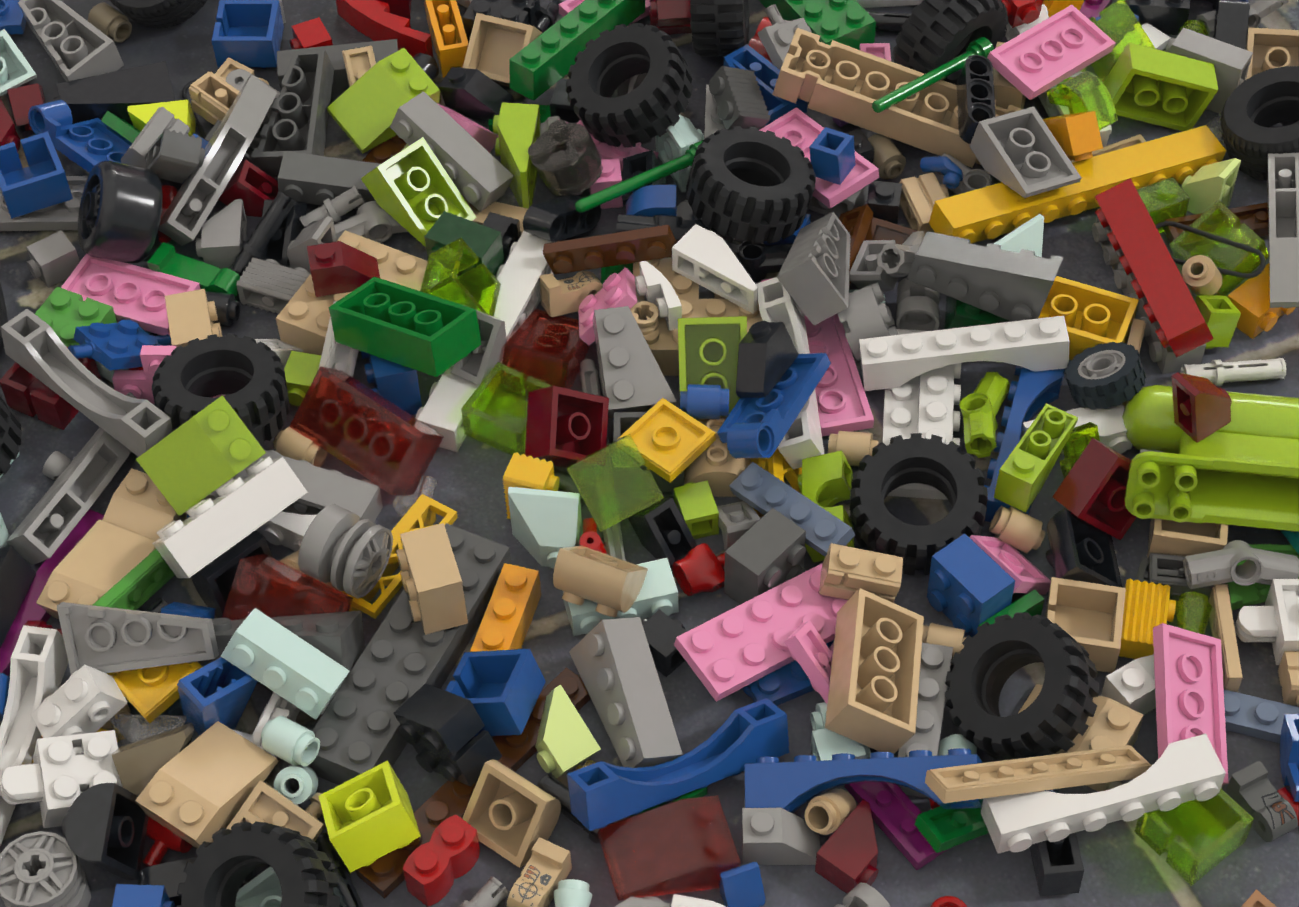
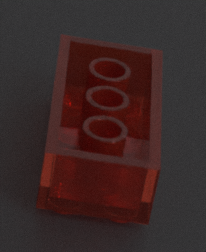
M320 366L289 426L391 495L408 497L413 496L444 436L344 371Z

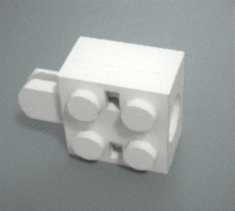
M1273 579L1265 606H1243L1235 624V632L1243 642H1272L1276 665L1280 664L1284 651H1299V579Z
M115 730L37 739L32 764L15 765L5 769L0 785L2 798L11 805L39 802L43 828L62 826L63 819L68 814L73 802L88 788L101 783H116L123 787L111 756L118 749Z

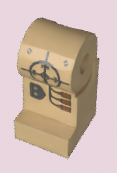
M581 271L571 278L557 280L552 273L539 276L541 305L550 317L578 312L579 305L588 295H595L603 288L600 280L590 271Z
M539 837L531 849L532 856L521 872V877L516 880L509 893L507 907H548L554 898V890L558 889V882L566 880L572 870L570 851Z

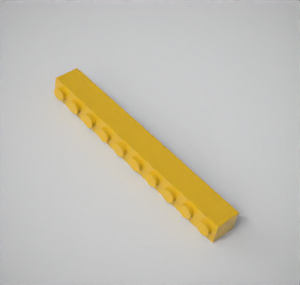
M1207 125L1093 156L1089 159L1072 162L1081 176L1080 182L1030 197H1022L1001 182L936 200L929 225L935 233L970 239L971 244L986 239H994L1014 231L1038 214L1044 216V223H1050L1058 218L1077 215L1083 211L1100 207L1095 196L1131 178L1139 195L1152 191L1157 192L1176 184H1183L1189 175L1193 176L1202 166L1221 162L1227 150Z

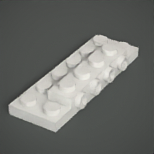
M896 329L899 335L926 332L925 330ZM961 363L946 365L925 372L898 388L884 389L882 443L887 446L890 444V438L902 435L903 439H909L911 433H922V438L931 439L933 434L942 437V443L948 445L953 441L960 446V438H953V431L959 432L960 411L953 410L954 405L960 404L961 385L954 384V379H960ZM921 483L902 485L887 495L948 500L938 489Z

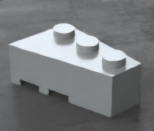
M629 306L594 310L592 321L603 397L609 398L608 418H614V412H647L661 398L676 405L677 401Z

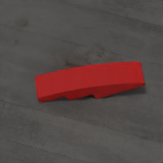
M336 0L338 15L373 41L397 39L398 50L405 48L412 57L417 53L428 54L433 57L431 34L411 29L410 19L391 14L388 3L378 0Z

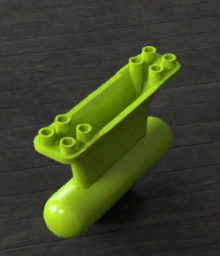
M1152 385L1142 387L1127 402L1122 418L1127 429L1126 436L1138 450L1162 451L1142 452L1132 459L1125 491V506L1128 512L1140 519L1172 520L1179 523L1205 522L1299 532V398L1226 391L1232 401L1231 422L1198 443L1174 423L1172 386Z

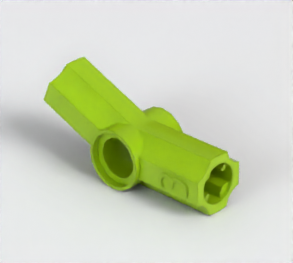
M987 372L984 378L980 380L974 393L964 397L959 404L963 415L966 451L978 458L990 456L992 450L997 447L996 430L998 423L995 416L1010 390L1008 379L1002 377L998 372Z

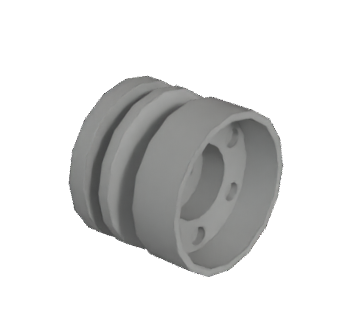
M336 504L328 505L316 515L303 537L298 557L300 571L324 583L331 582L334 588L345 591V593L357 599L364 597L377 584L388 564L393 545L392 532L368 519L360 520L359 515Z
M44 831L24 834L10 842L0 853V896L6 907L89 906L91 900L90 883L81 867L78 856L70 849L66 839L60 835Z

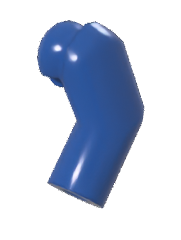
M946 156L923 157L920 161L922 172H940L943 174L942 182L946 184L947 188L955 189L959 186L960 181L963 180L962 170Z

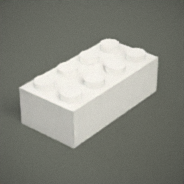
M268 456L264 459H259L245 469L248 476L243 479L238 477L235 480L234 478L229 480L216 490L219 495L214 500H211V498L201 500L186 511L190 516L183 522L180 519L174 520L157 532L160 538L152 544L177 578H190L308 493L283 457L271 459Z

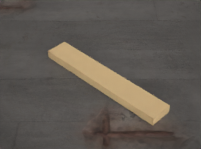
M1131 745L930 769L926 772L925 783L943 803H952L1130 780L1146 772L1152 765Z

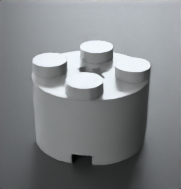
M878 282L849 293L848 308L837 313L840 323L843 324L845 329V336L849 346L858 361L861 360L859 339L899 335L895 326L890 328V326L895 325V321L889 306H886L885 303H880L885 301Z

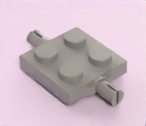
M776 4L764 10L772 26L763 28L757 34L773 65L781 70L796 29L800 28L811 32V29L804 18L793 21L783 20Z

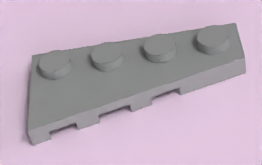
M61 602L57 605L71 674L79 670L84 664L104 673H113L211 660L219 656L213 621L209 618Z

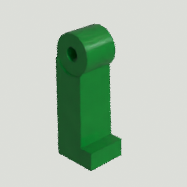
M163 242L147 262L149 269L198 282L201 289H205V291L234 294L235 297L238 295L236 285L237 280H240L238 273L228 268L221 269L175 252L173 245Z

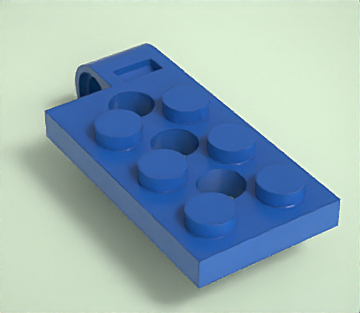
M63 100L32 106L28 112L29 124L33 132L37 135L48 131L55 149L88 173L91 172L96 164L102 161L121 163V158L132 144L129 140L101 122L99 118L72 124L71 110Z
M826 353L799 354L766 398H740L717 432L721 442L727 443L728 451L732 457L736 459L769 458L773 455L829 368L831 362Z

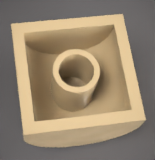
M727 417L697 420L716 432V441L684 470V484L708 480L713 497H735L729 485L751 464V458L736 459L732 457L728 451L727 443L721 442L717 432Z
M585 546L560 548L554 567L553 584L556 589L564 591L563 600L583 605L584 600L587 599L597 603L595 611L598 613L617 617L618 611L625 613L634 604L648 569Z
M493 759L484 763L462 819L477 830L478 841L520 868L529 861L532 856L531 849L539 837L548 841L557 824L561 803L555 797Z

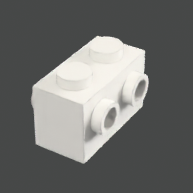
M84 664L79 670L72 673L69 679L53 694L46 697L42 704L30 715L43 738L97 732L128 702L113 676Z

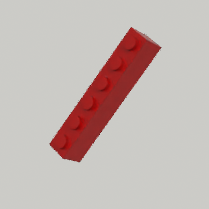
M1131 178L1096 195L1095 198L1100 209L1096 210L1095 213L1103 228L1110 226L1112 232L1108 233L1107 236L1115 252L1122 249L1124 255L1119 257V260L1127 275L1134 273L1136 279L1131 281V284L1139 299L1146 297L1148 303L1143 305V308L1151 324L1158 321L1161 328L1155 330L1163 348L1171 346L1177 358L1213 340L1214 338Z

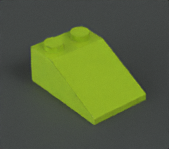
M402 48L378 61L327 107V111L363 154L397 135L390 126L400 106L423 91L439 104L440 89L407 50Z
M502 102L500 114L494 115L493 133L498 134L495 144V155L501 157V164L514 175L509 186L519 207L529 209L533 204L542 155L539 105Z
M423 137L361 178L378 205L425 247V235L444 211L470 221L477 218Z
M222 395L136 458V460L180 516L263 456L266 451Z

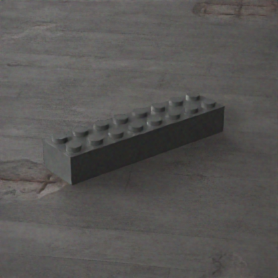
M445 524L462 579L468 624L425 635L421 621L414 622L409 605V595L403 589L312 730L315 737L320 740V749L314 761L308 766L315 771L318 777L340 785L387 760L391 767H393L408 743L399 732L401 725L394 712L425 683L441 689L481 624L504 563L511 564L510 547L450 524Z

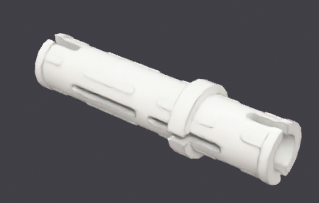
M1283 358L1222 362L1218 359L1205 364H1182L1180 373L1207 378L1215 386H1222L1223 383L1284 379L1286 376V363Z

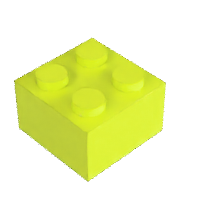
M388 760L318 796L329 840L350 873L361 867L371 865L378 858L396 849L406 847L413 840L421 837L408 794Z

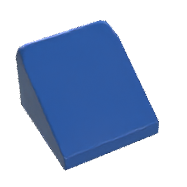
M757 862L721 872L720 894L726 907H761L765 904V893Z

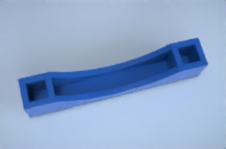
M1016 365L1014 375L1020 376L1019 381L1012 380L1008 400L1013 401L1012 407L1005 406L1001 426L1006 427L1005 433L998 432L997 447L994 449V452L999 453L998 459L991 458L987 479H992L990 486L984 485L988 492L985 521L991 522L1001 506L1007 509L1013 507L994 498L999 470L1019 443L1023 423L1030 421L1033 416L1043 409L1046 403L1050 404L1058 399L1065 368L1034 372ZM1030 505V507L1028 508V510H1027L1026 512H1023V513L1029 515L1031 505Z
M768 698L734 710L725 723L706 741L692 751L672 761L639 768L615 766L599 761L567 774L571 813L589 831L604 828L608 824L630 815H637L643 810L663 802L672 801L676 797L696 789L705 788L711 783L729 776L738 775L745 770V764L756 763V758L780 757L790 752L787 714Z
M965 748L948 750V755L932 756V751L914 750L909 752V757H894V754L891 752L870 753V759H855L854 754L848 753L832 755V760L817 761V757L813 755L795 756L794 762H779L777 757L756 758V763L745 764V808H783L794 813L805 802L824 791L844 784L864 781L889 782L908 787L929 797L944 809L982 808L983 799L943 803L925 783L927 770L982 763V760L977 754H972L971 749Z

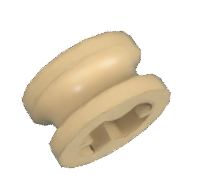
M640 301L630 309L643 335L651 334L659 327V310L654 303ZM642 316H646V320H641Z

